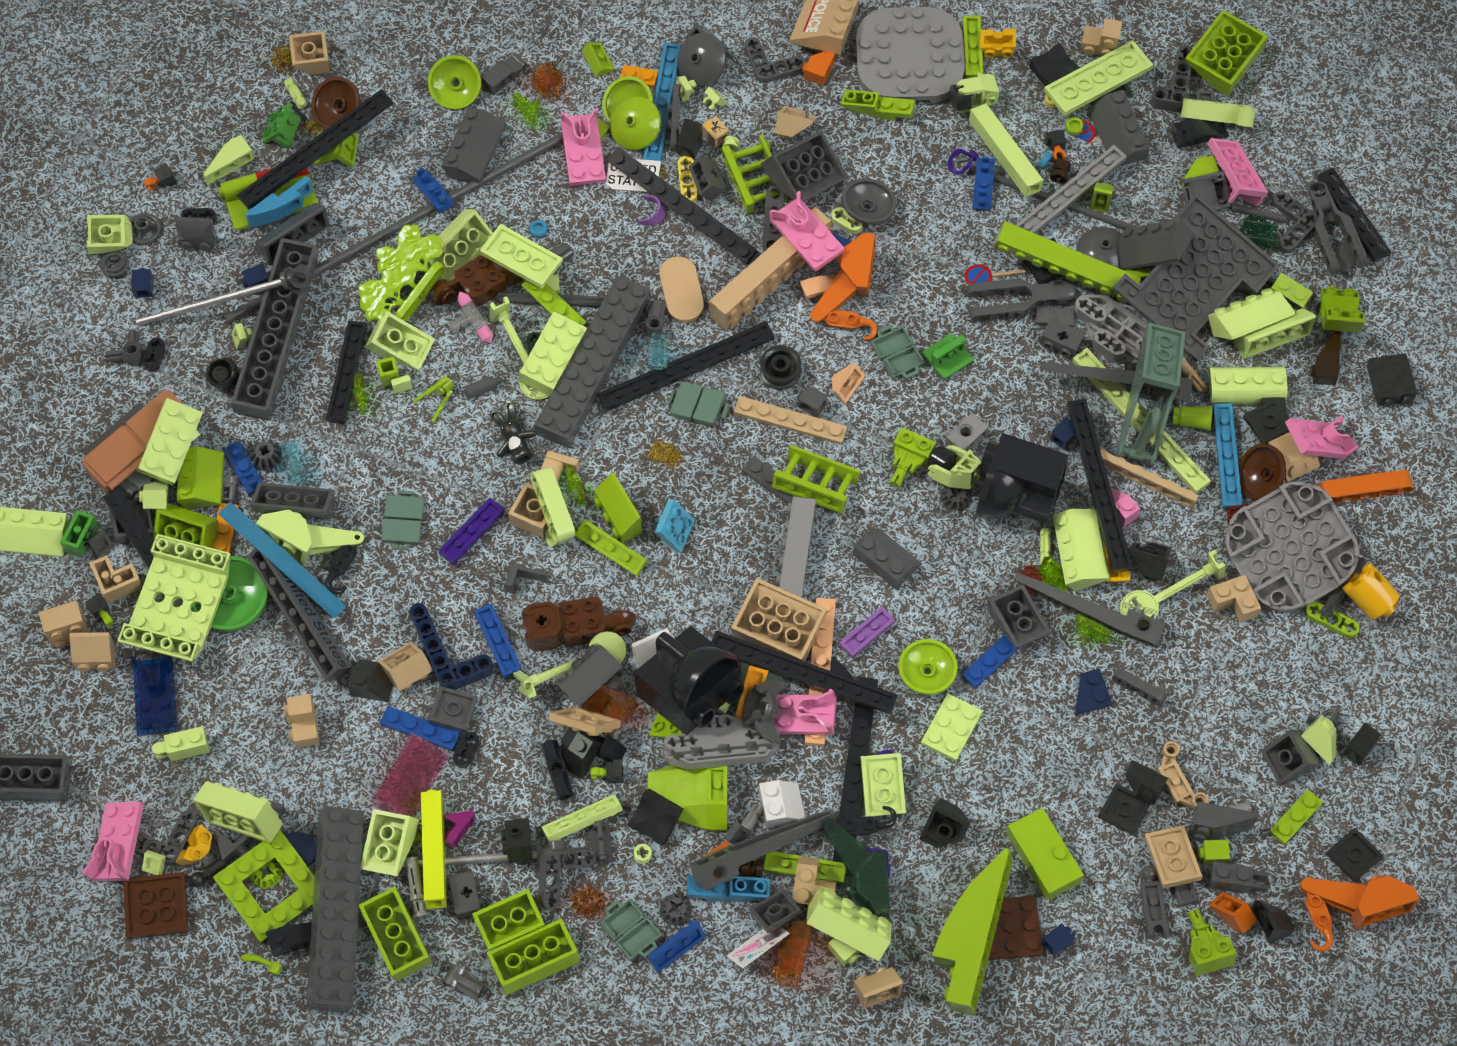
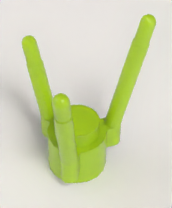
M443 376L432 387L415 398L413 403L434 391L439 395L445 394L431 420L435 422L448 398L453 394L451 389L454 387V384L447 376Z

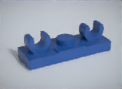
M977 157L973 210L991 211L995 167L994 158Z
M420 168L416 171L417 176L412 178L414 184L439 214L455 206L452 198L428 170L424 172V169Z
M233 442L223 451L246 493L250 496L255 493L258 483H263L241 442Z
M697 920L694 922L688 921L689 926L685 929L680 927V932L664 942L662 946L657 945L658 948L647 956L657 973L706 937Z

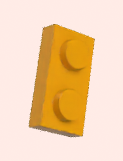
M623 65L620 78L625 76L637 77L654 89L658 71Z

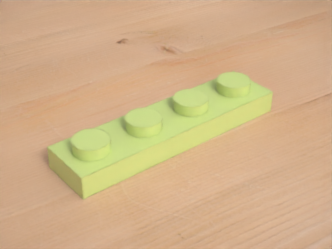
M614 794L542 826V830L549 842L560 840L569 834L595 824V821L614 816L618 812L623 811Z

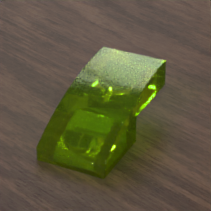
M355 373V399L360 415L365 416L368 396L367 392L363 391L364 377L363 374Z
M565 466L568 490H576L579 507L586 506L584 490L577 474L570 466Z

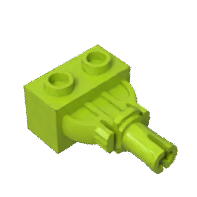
M901 427L893 443L895 460L892 467L896 468L897 466V469L889 484L894 487L896 483L895 488H900L908 473L913 475L916 469L923 465L927 467L930 457L935 450L936 442Z
M1195 909L1196 913L1193 910L1189 911L1188 917L1194 928L1190 931L1192 941L1189 961L1195 975L1200 976L1234 966L1237 953L1229 936L1224 937L1214 929L1212 924L1208 926L1203 920L1200 909Z

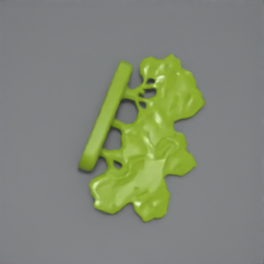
M408 224L402 227L397 236L398 248L393 249L385 246L376 250V256L379 259L377 267L378 271L382 273L381 280H368L358 287L360 308L365 311V318L368 322L378 321L381 315L386 311L391 313V308L400 305V308L395 313V316L406 322L413 315L446 270L445 265L441 262H435L428 268L429 260L442 255L441 244L443 240L433 233L421 238L418 225ZM420 259L424 260V265L420 263ZM416 272H426L419 283L415 284ZM404 285H410L413 288L412 292L406 300L401 299V288ZM387 298H394L396 302L393 300L392 303H386L385 300Z

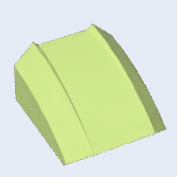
M87 215L88 254L113 252L132 244V224L126 215Z

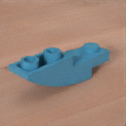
M305 176L278 197L272 193L255 207L249 209L245 213L248 225L254 227L268 224L304 206L303 199L313 192L310 179Z
M688 875L687 897L705 898V901L764 900L770 897V879L735 876L729 882L717 884L714 889L704 890L695 885L693 875Z

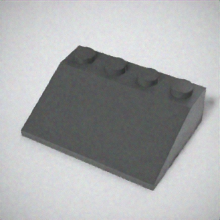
M822 130L772 155L761 163L767 176L792 200L796 199V193L800 191L803 202L848 178Z

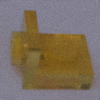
M290 45L273 48L274 56H271L273 67L277 66L278 72H282L280 63L292 62Z
M655 441L647 457L650 461L666 463L670 469H674L681 453L674 444Z

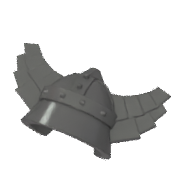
M779 680L764 681L760 687L753 685L747 694L742 716L744 725L754 724L758 735L760 734L764 740L767 739L771 743L775 741L777 744H779L781 737L775 729L774 719L780 716L782 711L779 709L780 706L776 696L781 690L786 688L785 682L780 683Z

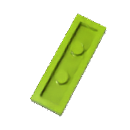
M1307 789L1271 828L1269 833L1285 846L1323 804V801Z

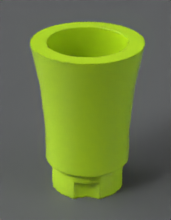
M1212 405L1174 407L1173 425L1211 431Z

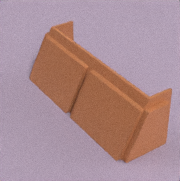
M169 389L167 391L163 390L132 416L125 426L119 427L84 457L82 465L91 479L107 494L113 492L115 487L138 468L166 398L183 404Z

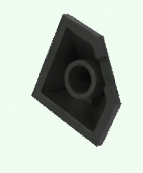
M1147 542L1144 546H1140V543H1132L1130 554L1144 576L1153 581H1162L1172 547L1154 542Z
M359 659L352 669L348 690L351 696L388 702L393 683L379 662Z
M568 727L560 741L566 769L583 779L602 744L583 731H574L572 727Z
M940 797L933 806L919 839L936 848L943 847L952 842L963 841L971 822L958 806Z
M1259 900L1254 901L1252 909L1269 944L1292 935L1295 923L1285 910Z

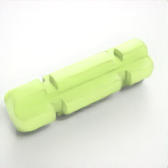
M292 78L286 79L284 81L285 87L289 90L288 92L294 102H296L299 109L306 107V100Z
M1042 528L1040 531V563L1043 565H1048L1051 561V530L1049 528Z

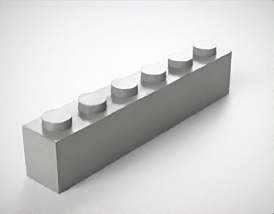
M793 496L792 503H788L787 514H790V519L785 522L784 532L788 533L787 539L783 538L782 550H785L784 556H780L779 568H782V573L777 575L776 586L802 598L816 499Z

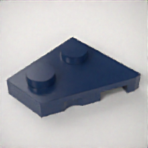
M1100 668L1081 673L1075 715L1112 706V701Z

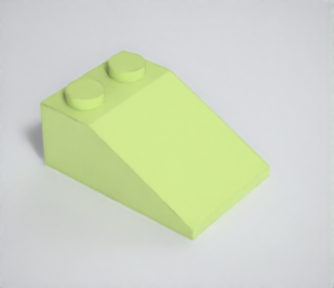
M386 311L380 316L365 348L384 358L394 356L397 363L419 371L435 339Z
M373 809L362 856L361 869L398 877L415 839L419 819Z

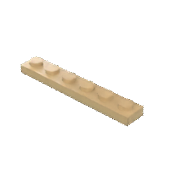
M739 396L734 410V415L842 445L847 431V426Z
M1100 448L1105 468L1194 509L1199 496L1194 491L1184 489L1173 481H1167L1156 473L1143 470L1141 466L1128 463L1124 458L1113 456L1105 449Z

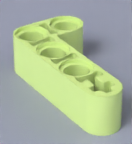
M1184 98L1181 117L1253 127L1256 108L1246 105Z
M547 467L531 472V482L549 528L545 531L547 544L553 547L569 542L575 537V528L553 470Z

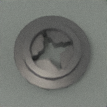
M113 251L102 256L99 266L104 275H108L110 278L112 276L119 278V275L125 274L127 268H129V260L123 252ZM110 261L117 263L119 267H112Z
M944 486L941 490V501L949 509L961 510L970 503L971 492L969 489ZM952 492H954V493L960 492V494H959V497H960V498H958V497L951 498L952 495H953Z
M673 893L666 896L661 902L660 914L665 922L671 925H680L690 918L692 905L690 900L683 894ZM672 904H675V906L681 905L679 908L680 914L676 911L671 912Z

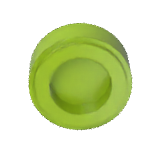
M1077 117L1069 118L1065 124L1066 132L1071 136L1080 135L1083 131L1082 120Z

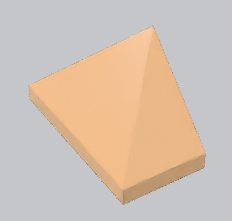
M856 363L850 364L831 378L833 392L843 403H847L866 375Z

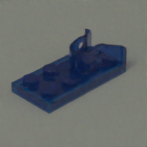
M165 655L163 658L137 661L135 657H130L134 673L137 736L176 732L177 716L173 658Z

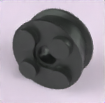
M777 345L763 353L760 359V376L766 385L774 389H787L798 382L801 375V359L794 349L784 345ZM777 366H784V368L779 369Z

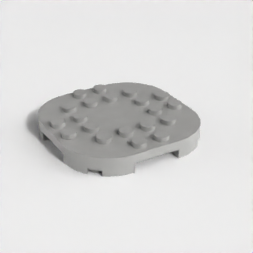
M933 7L882 8L868 14L860 22L856 33L857 78L863 91L879 92L880 97L930 100V103H937L950 98V86L957 84L964 78L965 64L962 30L957 20L949 13Z
M1301 481L1283 484L1268 495L1239 509L1231 518L1226 532L1227 553L1239 575H1246L1261 605L1278 612L1300 610L1340 588L1351 578L1358 562L1359 548L1356 537L1337 510L1333 499L1319 486Z

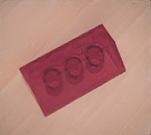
M411 733L372 799L374 808L414 817L421 805V792L430 790L448 756L428 740Z

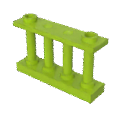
M763 134L759 135V145L737 152L731 151L729 145L722 147V158L747 214L754 212L756 202L763 201L766 197V192L750 195L748 190L751 187L771 181L767 175L749 181L744 180L742 177L743 173L762 168L761 163L772 156L769 141L764 139ZM763 152L765 159L744 166H737V159ZM771 191L770 193L771 197L780 195L778 191ZM784 193V202L788 201V196Z
M790 444L787 460H790L784 472L780 470L775 471L772 488L796 497L816 499L817 505L843 514L848 497L844 494L850 483L858 485L861 471ZM797 463L808 467L802 479L791 475ZM815 470L825 473L820 485L809 482ZM832 477L843 480L837 492L827 489Z

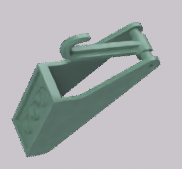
M1149 322L1140 348L1116 456L1120 457L1123 454L1127 455V458L1141 462L1146 460L1149 461L1150 465H1154L1170 408L1180 387L1185 332ZM1147 383L1166 388L1161 411L1158 407L1150 409L1134 445L1126 446L1125 441L1143 384ZM1156 429L1151 452L1146 451V446Z

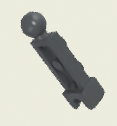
M1152 866L1142 868L1141 877L1146 882L1140 883L1147 939L1152 938L1155 929L1161 931L1163 938H1167L1169 936V927L1166 919L1162 886L1160 881L1154 882L1157 872Z

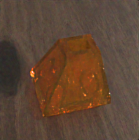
M602 685L592 694L584 709L621 720V728L632 717L639 704L627 693ZM620 728L614 729L610 733L602 732L605 737L607 734L612 737Z

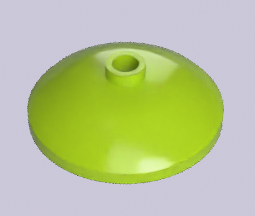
M459 55L446 56L438 60L431 68L428 76V89L432 98L439 105L448 109H462L472 104L478 97L481 90V75L476 65L469 59ZM458 80L459 85L455 87L453 82Z
M625 76L609 85L602 101L603 113L609 123L616 106L626 98L640 96L654 103L652 91L643 80L633 76ZM632 118L629 120V124L633 122Z
M640 96L629 97L621 101L614 109L610 119V131L615 142L621 147L633 151L642 150L651 145L657 138L661 128V116L658 108L653 102ZM632 118L633 122L629 124V120Z
M922 639L908 645L902 652L898 665L899 675L903 683L912 691L923 695H935L948 689L954 682L958 669L957 660L952 650L944 643L933 639ZM924 670H930L931 673L925 674Z

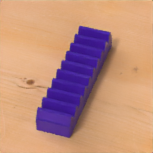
M489 498L438 550L439 554L452 565H456L458 560H461L463 555L467 554L468 550L478 542L479 538H482L484 533H487L489 528H492L494 523L504 515V508L492 498Z

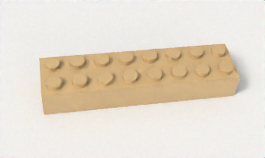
M814 207L811 211L831 232V220L818 208ZM784 236L780 237L709 300L711 317L726 331L730 327L734 328L738 324L739 319L750 314L756 304H761L770 292H774L783 280H788L792 272L804 265L805 260Z

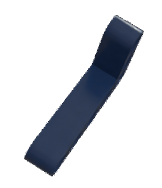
M415 603L411 606L410 616L439 686L456 690L487 678L493 673L492 659L484 654L451 666L426 606L422 603ZM417 613H423L421 617L415 616ZM425 629L431 630L429 633H422ZM433 645L438 646L435 650L429 649ZM439 662L445 663L443 666H436ZM482 664L489 665L485 669L480 668ZM465 671L470 672L467 676L461 675ZM445 679H452L450 683L443 682Z

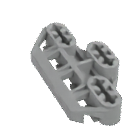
M1081 295L1075 302L1074 315L1085 323L1093 349L1113 363L1129 361L1137 363L1143 336L1148 324L1107 295Z
M728 714L715 715L708 726L704 728L697 726L687 736L684 733L667 736L664 739L662 756L664 761L686 770L761 763L769 760L779 750L780 742L777 744L775 741L771 743L767 739L764 740L760 734L758 735L753 724L744 725L743 720Z

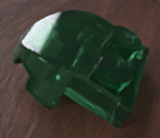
M1249 214L1248 218L1244 217L1240 231L1256 245L1265 248H1279L1281 243L1276 233L1279 226L1275 222L1271 224L1266 221L1265 216L1258 214Z

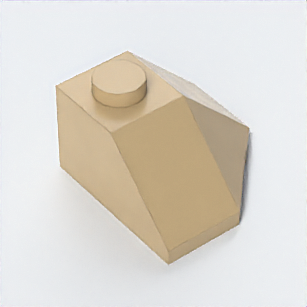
M784 106L778 112L774 133L779 134L781 138L788 139L813 124L816 117L813 115L806 116V111Z

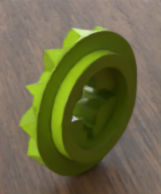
M274 859L250 877L257 887L269 889L280 882L283 870L277 860ZM269 866V871L272 874H267L263 879L261 871L266 870Z

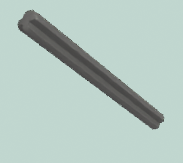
M497 292V302L503 303V298L507 296L510 303L539 304L529 293ZM558 294L570 306L600 307L605 298L602 296Z

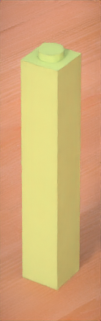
M985 103L971 109L969 122L1025 198L1040 192L1043 179L988 105Z

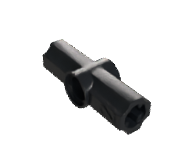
M552 739L545 741L541 744V748L557 801L567 800L574 796L558 741ZM556 767L562 769L559 773H555L552 770Z

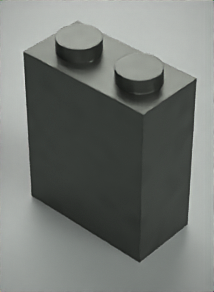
M1406 353L1369 358L1366 367L1377 406L1389 407L1394 403L1402 402V404H1409L1414 401L1417 389Z

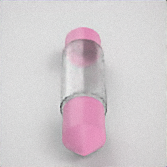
M459 292L458 303L474 331L477 332L483 342L491 343L493 333L477 305L468 294Z

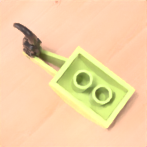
M290 510L261 515L256 525L302 566L309 559V555L338 551L330 563L325 584L326 588L334 594H341L347 589L346 586L336 589L332 583L347 571L357 554L356 548L360 547L364 540V535L361 532L309 525L301 514Z

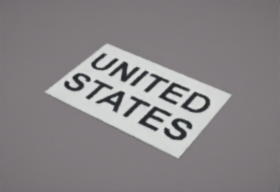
M636 159L659 176L661 161ZM610 163L608 164L605 184L618 190L647 192Z

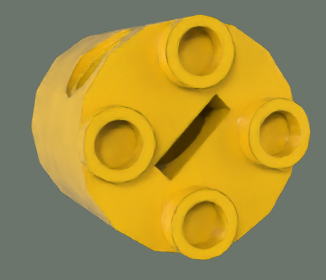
M1369 562L1361 569L1360 573L1354 572L1348 580L1349 582L1342 589L1370 620L1378 617L1386 618L1396 610L1400 594Z

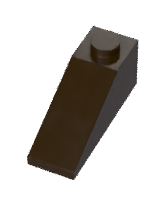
M1340 331L1333 333L1317 357L1314 366L1311 365L1310 377H1313V383L1336 385L1339 375Z

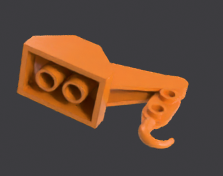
M863 233L845 246V252L838 256V269L840 271L811 311L810 317L814 323L826 321L832 327L854 329L861 326H869L872 332L863 339L871 340L877 334V326L874 321L864 318L855 312L837 310L855 294L869 297L876 238L875 234Z
M1381 875L1374 876L1369 879L1367 885L1307 877L1302 880L1299 886L1300 891L1307 895L1305 906L1313 925L1326 939V943L1323 946H1318L1314 941H1310L1311 946L1320 952L1329 950L1334 942L1332 919L1326 904L1351 914L1352 923L1355 929L1411 912L1420 900L1414 887L1388 875L1381 877Z

